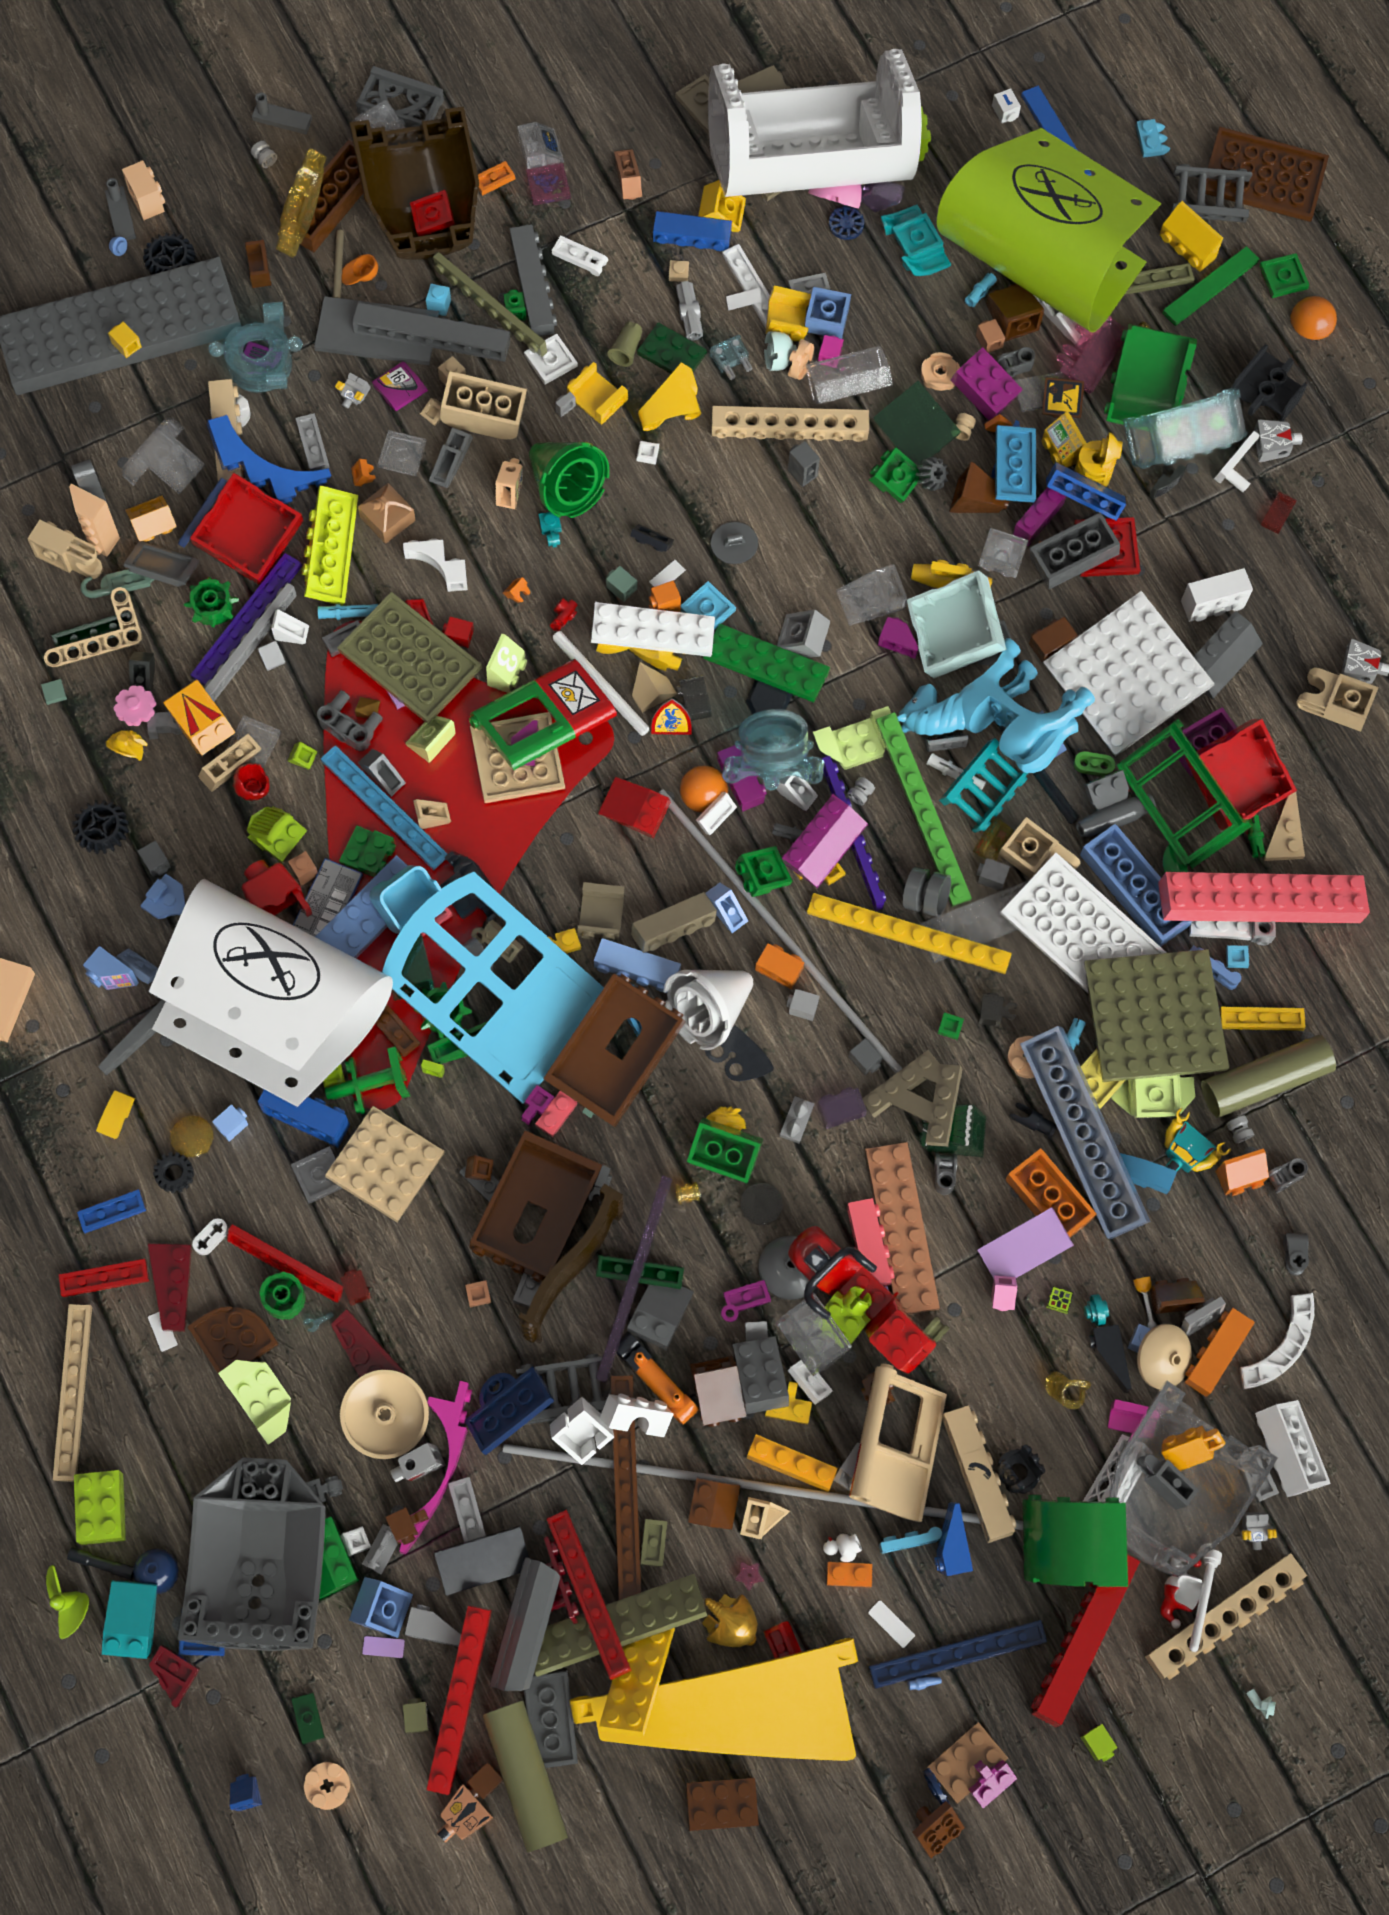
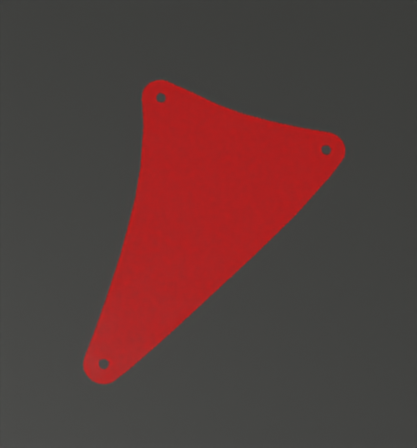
M355 621L346 622V623L340 625L339 627H337L333 632H335V631H337V630H339V629H341V628H343V627H345V626H347V625H349V624H351V623H353V622H355ZM327 651L324 705L331 703L339 691L342 690L350 696V699L340 710L342 714L349 716L359 725L364 724L367 718L356 717L355 714L359 699L363 697L380 701L378 714L382 716L383 720L373 731L374 735L370 740V745L364 751L355 750L324 730V755L336 745L366 774L358 762L372 749L383 753L406 783L392 797L381 787L379 788L418 826L414 800L447 803L451 822L422 830L447 854L454 851L478 863L498 894L501 893L510 874L541 828L573 788L607 756L614 744L613 729L609 722L606 721L587 731L593 736L590 744H582L578 736L557 747L565 789L485 803L469 718L471 717V712L506 695L507 692L487 686L486 682L473 677L437 715L452 720L456 734L429 763L405 744L425 721L406 706L397 710L389 694L382 686L341 653L332 657L329 651ZM532 698L491 719L489 722L546 713L548 710L539 699ZM326 715L324 716V720H328L332 716ZM551 716L552 724H553V723H555L556 721H555V719ZM357 737L356 741H362L365 737ZM324 765L329 860L340 864L339 860L356 826H360L374 832L376 830L394 838L396 848L393 855L388 856L387 864L397 855L408 866L423 867L431 879L437 881L439 886L455 874L453 871L454 867L447 860L442 862L433 871ZM363 873V877L353 898L374 877H371ZM451 904L448 908L453 916L440 924V926L463 945L472 938L471 933L475 928L482 927L487 916L483 910L478 908L466 919H462ZM387 927L356 959L382 972L385 960L398 934L392 932ZM424 935L415 941L407 956L401 974L423 994V989L431 991L435 988H440L442 982H446L448 989L451 988L462 965L428 935ZM406 984L400 988L409 997L414 993ZM392 989L387 1005L420 1042V1045L405 1057L402 1056L403 1061H399L407 1077V1081H404V1084L408 1087L432 1030L429 1028L421 1030L420 1027L423 1024L422 1015L415 1012L414 1008ZM374 1024L361 1043L345 1060L349 1061V1058H354L358 1077L391 1067L387 1048L394 1046ZM351 1073L348 1074V1079H349V1080L352 1079V1074H351ZM388 1084L379 1089L374 1088L361 1092L365 1108L371 1109L373 1106L379 1110L387 1109L398 1103L402 1098L395 1084ZM353 1094V1098L357 1101L356 1094Z

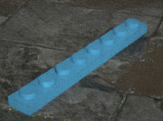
M336 745L320 758L321 762L433 871L446 860L444 857L447 853Z

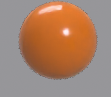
M1309 296L1300 300L1294 306L1290 319L1294 330L1299 335L1307 339L1318 340L1329 336L1333 332L1337 322V315L1334 306L1327 299L1320 296Z
M703 765L692 768L684 775L680 783L682 801L687 807L696 812L703 813L722 792L728 794V783L724 775L711 766Z

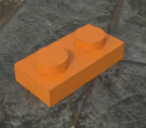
M504 161L478 174V190L483 196L515 180V174L507 162Z
M828 1562L827 1585L872 1587V1564Z

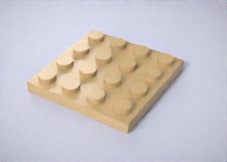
M546 712L490 723L506 744L511 745V737L533 720H538V731L551 725L552 719L551 714ZM470 726L485 803L565 789L557 748L536 758L535 766L523 765L512 770L485 733Z
M373 1106L325 1177L398 1223L445 1151Z

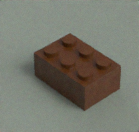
M755 1778L686 1783L689 1831L759 1826Z

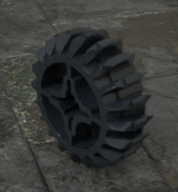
M166 232L165 236L158 234V239L152 238V243H147V248L143 252L145 268L149 271L150 275L194 264L196 259L194 247L190 244V241L187 238L184 239L182 234L177 237L175 232L172 235Z
M103 799L101 804L97 800L94 801L93 806L87 803V809L80 807L82 814H75L77 821L72 823L75 827L72 832L76 835V842H80L81 848L86 847L89 853L94 849L95 854L98 855L100 850L107 854V849L110 848L114 852L115 845L121 847L120 840H126L124 834L129 833V829L126 827L129 825V822L125 819L127 817L125 812H121L120 806L115 807L112 801L107 804V801ZM103 814H104V815H110V817H109V816L100 817V816H98V815H103ZM92 819L91 824L87 826V829H85L87 823ZM97 822L103 826L104 833L98 828ZM115 828L114 832L109 836V832ZM96 837L103 838L101 840H94Z

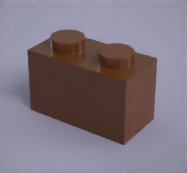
M1065 617L1060 620L1054 619L1048 624V627L1037 629L1031 634L1029 645L1043 663L1076 639L1078 634Z

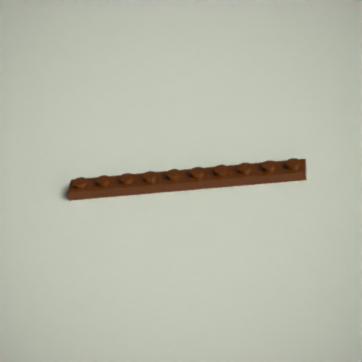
M633 1375L611 1376V1395L618 1396V1394H624L634 1398ZM635 1420L631 1422L628 1431L613 1429L619 1600L641 1593Z

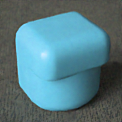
M409 865L388 881H382L373 887L369 897L388 928L392 932L399 934L411 916L430 897L442 889L436 880L431 879L423 867Z

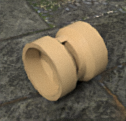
M960 413L957 416V424L953 426L951 434L959 440L966 441L971 436V429L974 428L976 420L969 414Z

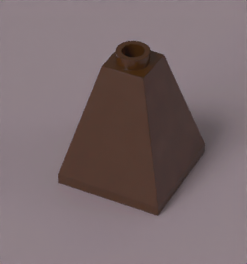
M970 462L958 477L949 512L1000 513L1002 509H1007L1009 501L996 500L995 481L975 463Z

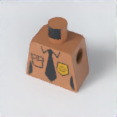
M462 1785L440 1814L446 1824L436 1833L445 1843L455 1833L463 1840L491 1821L493 1816L470 1793L466 1786Z

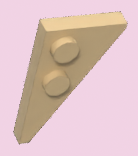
M1296 792L1289 795L1286 799L1268 850L1264 856V861L1293 860L1305 857Z

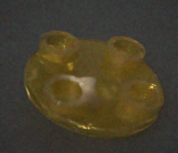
M199 1116L184 1117L172 1128L170 1135L171 1144L180 1155H185L186 1157L200 1156L210 1150L213 1141L212 1127L205 1119Z

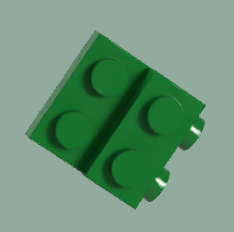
M895 447L891 451L886 450L880 457L882 460L881 464H876L869 472L872 475L869 481L882 492L887 491L898 502L902 503L917 485L919 476L915 474L919 470L914 462Z
M356 826L339 862L349 868L375 877L387 865L386 860L388 856H392L395 851L394 838L376 830L372 832Z
M776 846L741 854L736 861L735 870L737 874L742 875L744 890L747 893L750 892L752 897L768 894L772 889L788 886L792 883L789 872Z

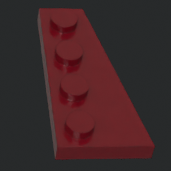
M148 1244L162 1330L185 1332L192 1246L183 1244Z
M348 1309L331 1324L359 1377L377 1370H394L406 1374Z

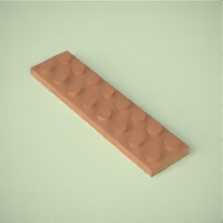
M908 1143L868 1148L865 1150L875 1204H878L880 1210L878 1221L879 1225H883L885 1237H882L883 1244L887 1245L889 1249L888 1266H892L894 1271V1278L891 1279L892 1294L899 1293L896 1298L908 1315L939 1310L940 1306Z

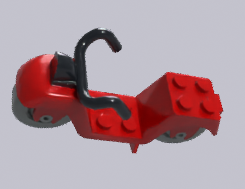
M812 1226L804 1230L790 1245L788 1256L791 1262L809 1280L804 1290V1299L807 1305L825 1320L829 1319L831 1313L813 1298L815 1287L833 1297L837 1291L842 1295H846L852 1287L858 1286L865 1289L859 1296L861 1299L867 1293L872 1298V1303L866 1310V1315L870 1322L863 1330H865L869 1341L898 1370L910 1373L934 1350L936 1342L908 1316L896 1298L899 1293L896 1292L893 1295L871 1274L876 1271L877 1266L868 1260L855 1247L841 1249L818 1226Z

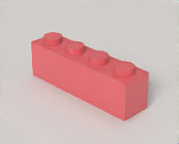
M873 1198L850 1202L847 1204V1212L855 1248L877 1266L876 1271L871 1274L884 1286H890L891 1279L894 1278L893 1267L888 1266L887 1258L890 1255L888 1246L884 1245L882 1237H885L884 1227L882 1224L879 1225L877 1218L880 1216L879 1206L874 1204Z

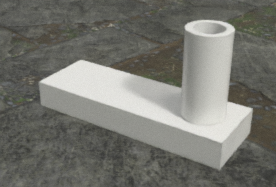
M1253 431L1214 479L1218 483H1221L1226 478L1241 492L1248 488L1251 483L1233 468L1259 438L1260 435Z

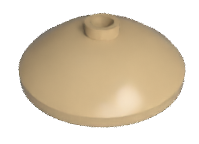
M1171 1324L1158 1325L1145 1335L1139 1346L1137 1364L1142 1379L1149 1386L1165 1390L1176 1386L1186 1376L1185 1373L1190 1367L1192 1349L1188 1336L1181 1328Z

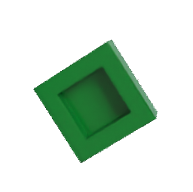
M944 1013L938 1034L958 1040L964 1018Z

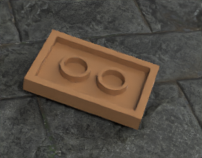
M977 1722L927 1768H930L937 1781L940 1782L941 1786L958 1804L970 1793L968 1789L981 1777L974 1767L977 1762L981 1760L990 1769L1001 1760L1006 1761L1008 1757L980 1723Z

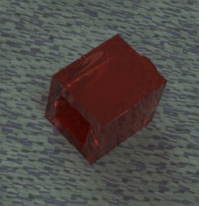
M350 1270L344 1274V1277L340 1278L351 1306L372 1298L361 1270Z

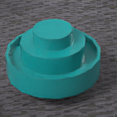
M1094 1294L1090 1296V1301H1087V1306H1084V1313L1086 1319L1090 1318V1321L1094 1322L1097 1327L1106 1324V1317H1109V1309L1106 1300H1102L1099 1294Z

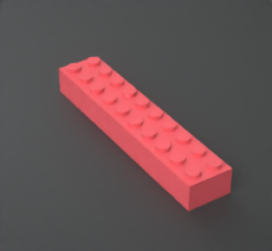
M1165 872L1158 882L1163 920L1361 923L1370 913L1364 875Z

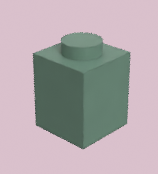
M619 566L616 570H611L608 573L606 588L625 602L637 590V580Z

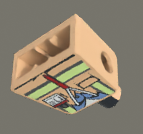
M512 458L510 462L504 461L502 463L496 480V506L516 508L523 481V466L519 459Z

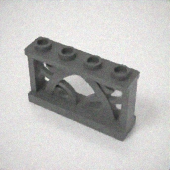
M373 66L366 85L356 101L357 112L362 116L377 119L382 123H389L399 129L420 126L422 120L414 118H420L419 111H422L426 116L423 121L434 120L439 107L444 102L443 89ZM375 84L379 85V91H372ZM401 93L406 94L407 100L412 106L394 110L387 98L396 97ZM373 96H378V97H380V98H374V99L371 101L372 103H374V102L377 103V105L368 103L367 100H368L370 97H373ZM429 103H432V105H431V107H430V109H429V111H428V110L425 108V106H427Z

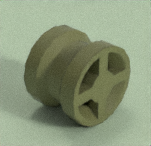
M935 1317L924 1329V1332L937 1343L950 1327L943 1325L940 1322V1318Z

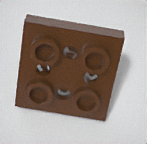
M945 1801L933 1813L926 1806L921 1807L917 1811L916 1817L922 1823L912 1833L924 1852L932 1859L935 1855L941 1853L952 1839L957 1838L965 1827L952 1806Z

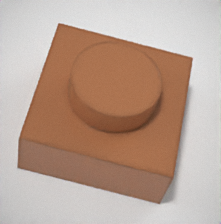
M487 1280L465 1285L470 1307L491 1303Z

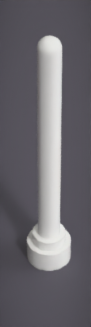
M1206 1549L1204 1551L1203 1561L1206 1569L1189 1646L1192 1652H1196L1199 1648L1214 1570L1221 1564L1222 1553L1214 1549Z

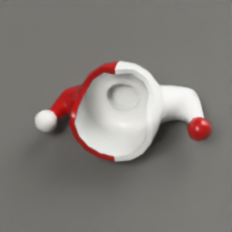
M1198 1558L1193 1560H1175L1172 1565V1576L1167 1579L1164 1585L1165 1598L1160 1608V1614L1175 1629L1179 1628L1181 1623L1180 1620L1174 1618L1173 1611L1178 1608L1193 1612L1199 1602L1203 1582L1201 1579L1187 1574L1186 1568L1190 1566L1196 1568L1201 1566L1202 1562Z

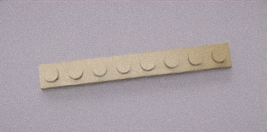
M69 1304L53 1481L74 1482V1474H77L92 1315L91 1305Z

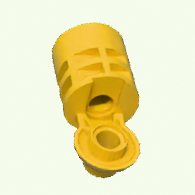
M1108 432L1107 438H1102V441L1097 440L1086 443L1080 450L1074 471L1106 487L1110 482L1116 460L1120 459L1123 442L1117 441L1116 437Z

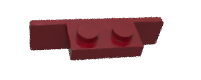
M546 1536L544 1541L551 1562L545 1565L555 1570L561 1576L551 1611L566 1606L570 1619L574 1624H577L576 1616L580 1615L576 1602H571L569 1595H572L573 1592L569 1582L564 1581L563 1575L566 1574L562 1561L558 1562L556 1555L560 1554L555 1541L551 1542L549 1537Z

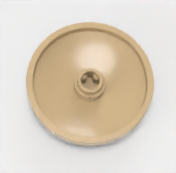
M377 1370L357 1379L347 1390L340 1409L342 1430L349 1443L362 1454L377 1459L395 1458L413 1449L423 1437L429 1420V1406L421 1387L411 1377L394 1370Z

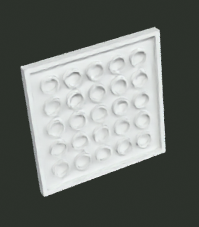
M1142 591L1043 662L1065 692L1068 689L1076 692L1080 687H1085L1091 691L1095 701L1086 707L1082 714L1115 757L1214 686V682Z

